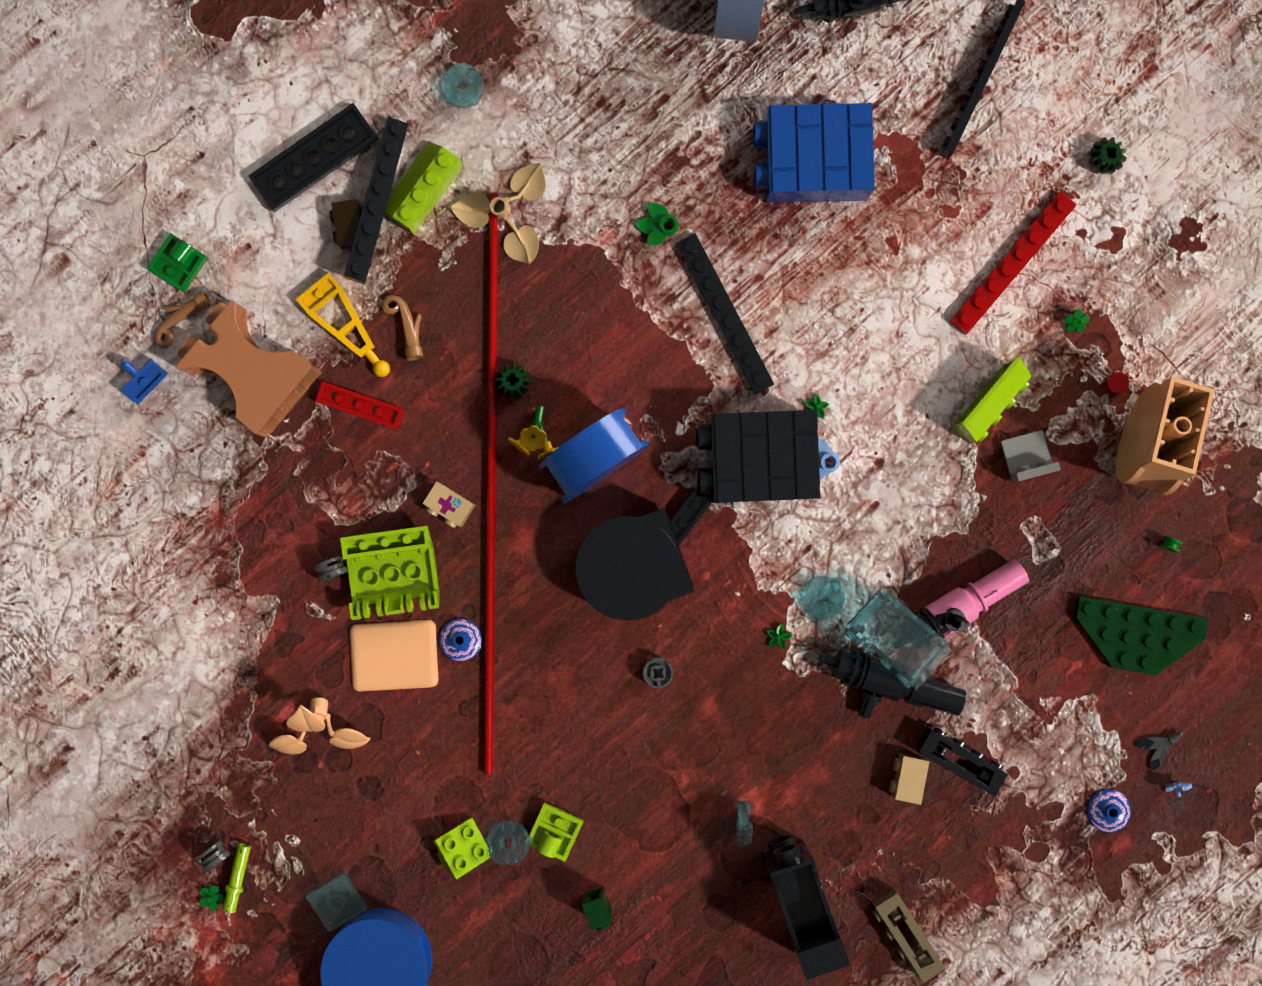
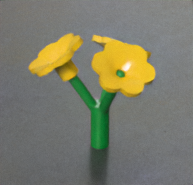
M542 406L536 407L532 426L529 429H522L521 437L518 440L510 437L507 439L509 443L527 456L530 454L529 451L533 452L537 448H544L545 451L538 455V460L545 459L558 449L552 447L542 427L544 407Z

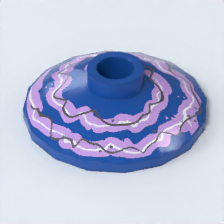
M459 618L451 620L443 627L440 632L439 643L441 650L447 657L455 661H466L474 657L480 650L482 635L475 623L468 619ZM458 636L463 638L462 644L456 642Z
M1104 789L1091 797L1088 803L1087 814L1095 828L1103 832L1113 833L1120 831L1127 825L1131 816V807L1129 801L1122 793L1113 789ZM1111 809L1115 810L1113 816L1109 815V811Z

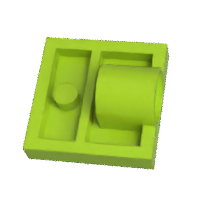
M544 802L526 844L536 848L539 853L547 857H555L565 862L584 820Z
M473 818L465 820L433 840L441 863L449 870L454 880H457L493 856Z

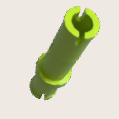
M237 844L229 883L225 886V891L227 892L222 907L223 911L227 910L229 913H235L237 910L239 895L243 892L242 882L252 847L250 845L246 847V844Z

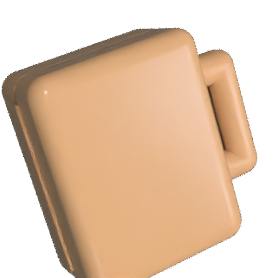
M432 620L358 623L351 626L352 686L356 691L430 688L437 685L436 625Z

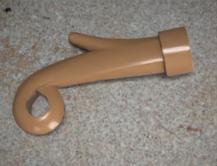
M204 291L199 292L193 299L185 303L165 308L166 312L174 313L167 317L155 332V342L158 347L168 348L173 344L174 336L169 329L197 312L206 310L213 305L211 299ZM165 334L167 335V340L163 342V335Z
M395 295L385 297L382 301V309L385 313L395 314L400 311L406 347L404 350L406 360L414 361L423 358L419 342L421 314H418L413 322L411 312L401 297ZM391 302L397 304L394 308L388 307V304Z

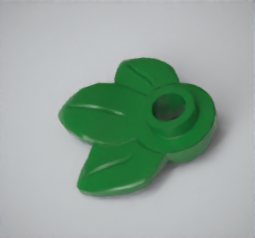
M649 203V216L640 219L636 223L637 228L642 233L648 235L647 244L649 245L662 244L667 237L676 234L679 228L678 220L668 214L665 206L658 203ZM670 223L672 228L667 230L664 228V225Z

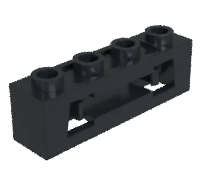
M936 726L934 730L927 727L915 750L996 797L1008 776L1006 772L1002 771L1004 766L994 760L991 763L983 760L984 754L975 749L972 752L964 748L966 744L956 738L953 741L945 737L947 733ZM940 741L947 744L946 747L981 768L985 766L988 768V772L978 768L976 775L942 756L947 749L939 744ZM933 750L941 754V756L938 757L933 754ZM979 776L984 779V782L977 780L976 777Z

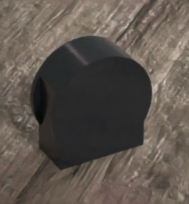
M666 508L641 517L620 516L609 519L599 524L586 536L578 551L576 577L579 588L593 608L610 618L625 621L646 618L659 611L668 601L693 593L695 590Z

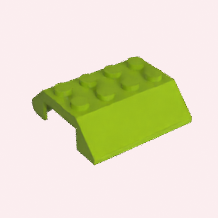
M428 526L340 538L343 560L347 559L352 597V603H349L351 620L362 619V611L364 618H370L371 604H376L378 617L383 616L384 610L386 615L405 613V606L408 612H413L414 598H420L419 606L421 610H427V600L429 609L439 608V583L435 553Z

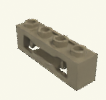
M894 888L872 901L875 907L872 910L879 922L883 920L887 925V928L884 930L890 940L896 939L899 944L896 949L903 960L908 958L911 965L908 968L915 979L920 977L924 983L946 969ZM898 906L901 909L902 914H899V912L897 911L896 908ZM889 914L894 921L901 917L903 918L922 949L914 954L894 921L889 920ZM925 950L929 953V957L924 953ZM916 955H917V957H918L919 960H920V961H918V962H916V960L914 959V957H916Z

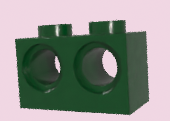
M602 887L584 893L582 906L590 930L596 929L601 931L608 928L609 924L612 923V909L605 888Z

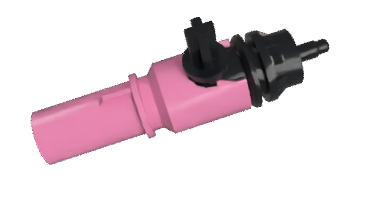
M1012 559L978 581L967 583L966 588L957 587L925 606L924 609H919V613H914L910 621L902 626L906 635L893 644L894 648L899 649L911 643L919 650L925 645L933 646L936 644V640L941 642L957 631L967 633L969 631L968 627L971 626L970 623L978 619L979 612L988 611L989 606L1029 583V577L1025 569L1016 559Z

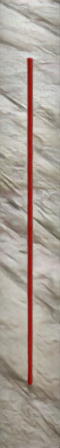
M490 193L489 201L491 202L494 198L498 197V194ZM489 213L484 774H493L495 378L498 216L493 213Z

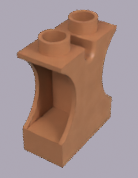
M233 300L228 305L219 303L210 311L206 318V323L210 325L209 329L216 335V341L213 344H209L196 336L190 337L182 344L178 351V356L182 359L175 368L192 376L201 373H215L221 376L234 394L236 402L235 418L256 435L268 438L322 372L293 350L279 353L261 350L249 333L247 309Z

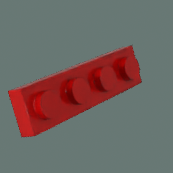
M323 381L315 400L317 403L397 430L405 411L403 408Z

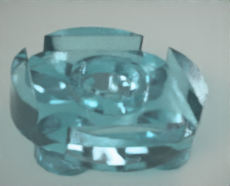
M456 64L448 72H445L442 77V92L447 102L455 107L469 108L476 106L484 94L483 78L472 65ZM462 81H465L466 85H468V88L464 91L457 88V85H461Z
M818 576L807 581L803 586L801 602L809 615L818 619L833 618L843 608L845 592L837 580L828 576ZM825 591L828 601H824L821 604L817 595Z
M737 801L736 830L738 846H748L752 844L753 824L750 822L751 802Z
M499 822L491 828L488 834L487 843H489L490 849L488 852L492 860L499 865H516L526 857L532 839L525 827L519 822ZM511 838L512 846L506 848L505 846L507 843L505 842V839Z

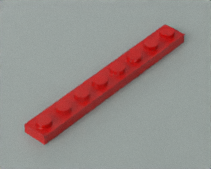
M1060 191L949 322L964 335H967L1077 204Z

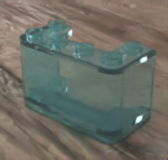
M881 587L845 626L847 629L845 633L858 646L862 643V648L871 656L874 653L881 658L879 662L888 670L893 668L898 673L896 677L908 689L913 687L917 690L951 652L949 644L938 633Z

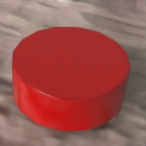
M1116 372L1107 377L1105 386L1110 393L1120 394L1128 389L1129 379L1125 374Z

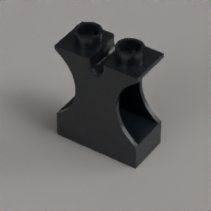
M791 834L769 841L770 851L761 854L806 980L849 966L850 963L829 908L815 860L810 851H808L804 841L799 840L795 842Z

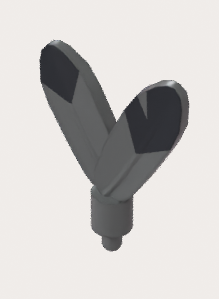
M1173 733L1167 738H1141L1135 742V746L1141 749H1156L1149 761L1150 769L1155 770L1162 765L1171 745L1179 741L1183 733Z

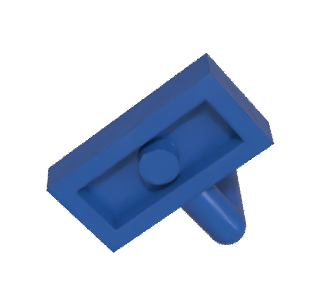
M124 357L121 359V368L131 375L132 378L120 391L138 405L166 377L168 372L152 358L137 370L130 364L129 358Z

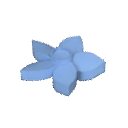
M1176 782L1173 785H1165L1166 792L1176 791V797L1181 796L1180 792L1192 788L1190 783Z

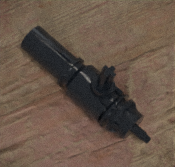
M808 0V4L794 8V14L810 13L813 22L821 20L827 23L834 20L838 22L840 19L845 20L879 12L884 5L888 8L893 3L905 0Z
M840 650L836 658L820 655L818 658L819 662L833 667L832 677L840 679L844 685L849 687L852 685L853 689L861 686V694L864 697L858 715L865 719H870L876 701H881L882 697L895 702L904 699L905 703L918 707H930L955 716L961 714L965 705L966 690L920 676L919 672L916 671L911 673L904 665L867 655L865 652L861 654V652L856 650L851 652Z

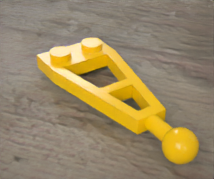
M329 272L296 298V301L317 323L361 358L366 356L372 363L373 372L376 376L385 377L389 374L390 365L384 360H379L372 351L375 346L344 289ZM337 295L340 296L352 318L339 331L317 314L321 308ZM356 327L366 344L361 349L345 337Z

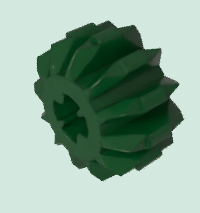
M1104 137L1100 142H1095L1092 146L1093 149L1089 151V155L1092 156L1089 163L1095 164L1093 170L1100 168L1101 174L1108 172L1109 175L1113 174L1115 170H1120L1123 167L1122 163L1127 159L1123 155L1127 149H1121L1120 147L1122 141L1116 144L1115 137H1111L1109 140Z
M515 362L512 363V369H509V366L504 364L506 371H497L502 378H495V382L502 383L496 387L497 390L504 389L502 393L504 397L510 392L511 399H515V393H518L519 397L522 398L521 390L523 389L526 392L530 390L525 384H532L531 379H525L530 375V372H523L524 365H520L517 369ZM512 376L519 380L518 383L515 382V386L508 382L509 378L512 379Z

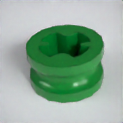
M1163 536L1164 542L1160 543L1159 547L1179 553L1178 547L1183 542L1172 537Z

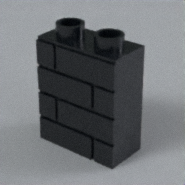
M817 410L706 415V424H696L697 450H707L708 468H698L697 471L699 494H709V502L712 503L820 499Z

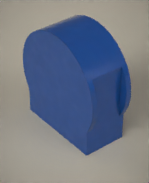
M625 408L618 409L587 427L552 452L538 465L541 471L549 469L565 494L560 498L563 504L574 500L640 455L649 446L647 440L642 442L638 440L625 421L624 417L628 413Z
M374 908L363 911L349 919L342 926L325 950L321 963L322 986H428L427 981L432 969V950L429 939L422 927L413 918L401 911L390 908Z

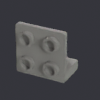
M1042 430L1001 441V447L1012 483L1061 470L1059 462H1051Z

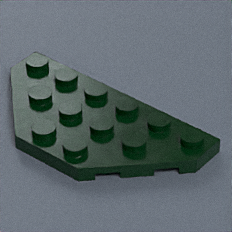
M1077 596L1074 615L1078 624L1083 627L1088 634V638L1096 649L1101 652L1110 668L1150 675L1159 674L1205 641L1209 618Z

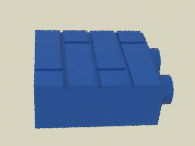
M872 103L767 106L763 120H754L753 145L754 147H764V163H755L754 166L755 190L765 189L766 203L867 201L875 190Z

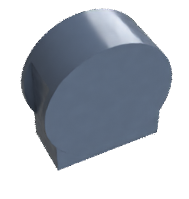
M717 0L713 38L756 43L764 0Z

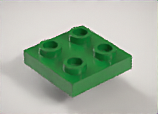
M170 233L147 269L185 293L208 257Z

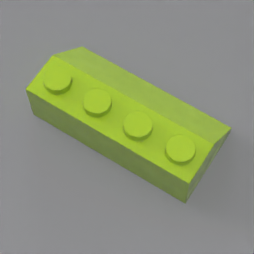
M428 141L390 193L384 214L414 235L462 169L463 164L461 160L444 147Z
M1016 357L1006 362L952 426L969 443L982 442L988 435L987 429L991 425L995 426L1001 420L1002 416L1000 414L1004 409L1008 410L1015 403L1014 397L1017 393L1024 392L1030 383L1027 381L1032 376L1023 361Z

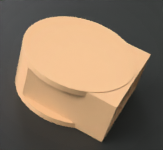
M1172 376L1161 384L1153 383L1149 385L1136 401L1124 426L1116 456L1117 479L1120 482L1137 485L1167 496L1176 491L1184 480L1196 475L1215 389Z

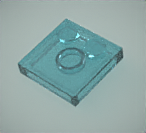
M345 871L306 894L307 900L328 932L367 910L366 903Z

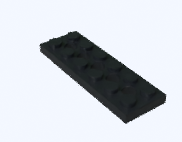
M352 103L248 175V177L275 213L378 141L379 138L355 104ZM348 128L354 129V135L351 138L343 136L344 131ZM331 140L337 142L334 150L326 149L327 142ZM311 153H318V161L314 163L309 162V155ZM294 165L302 167L298 175L291 174V168ZM277 177L284 178V183L281 187H275L273 184Z

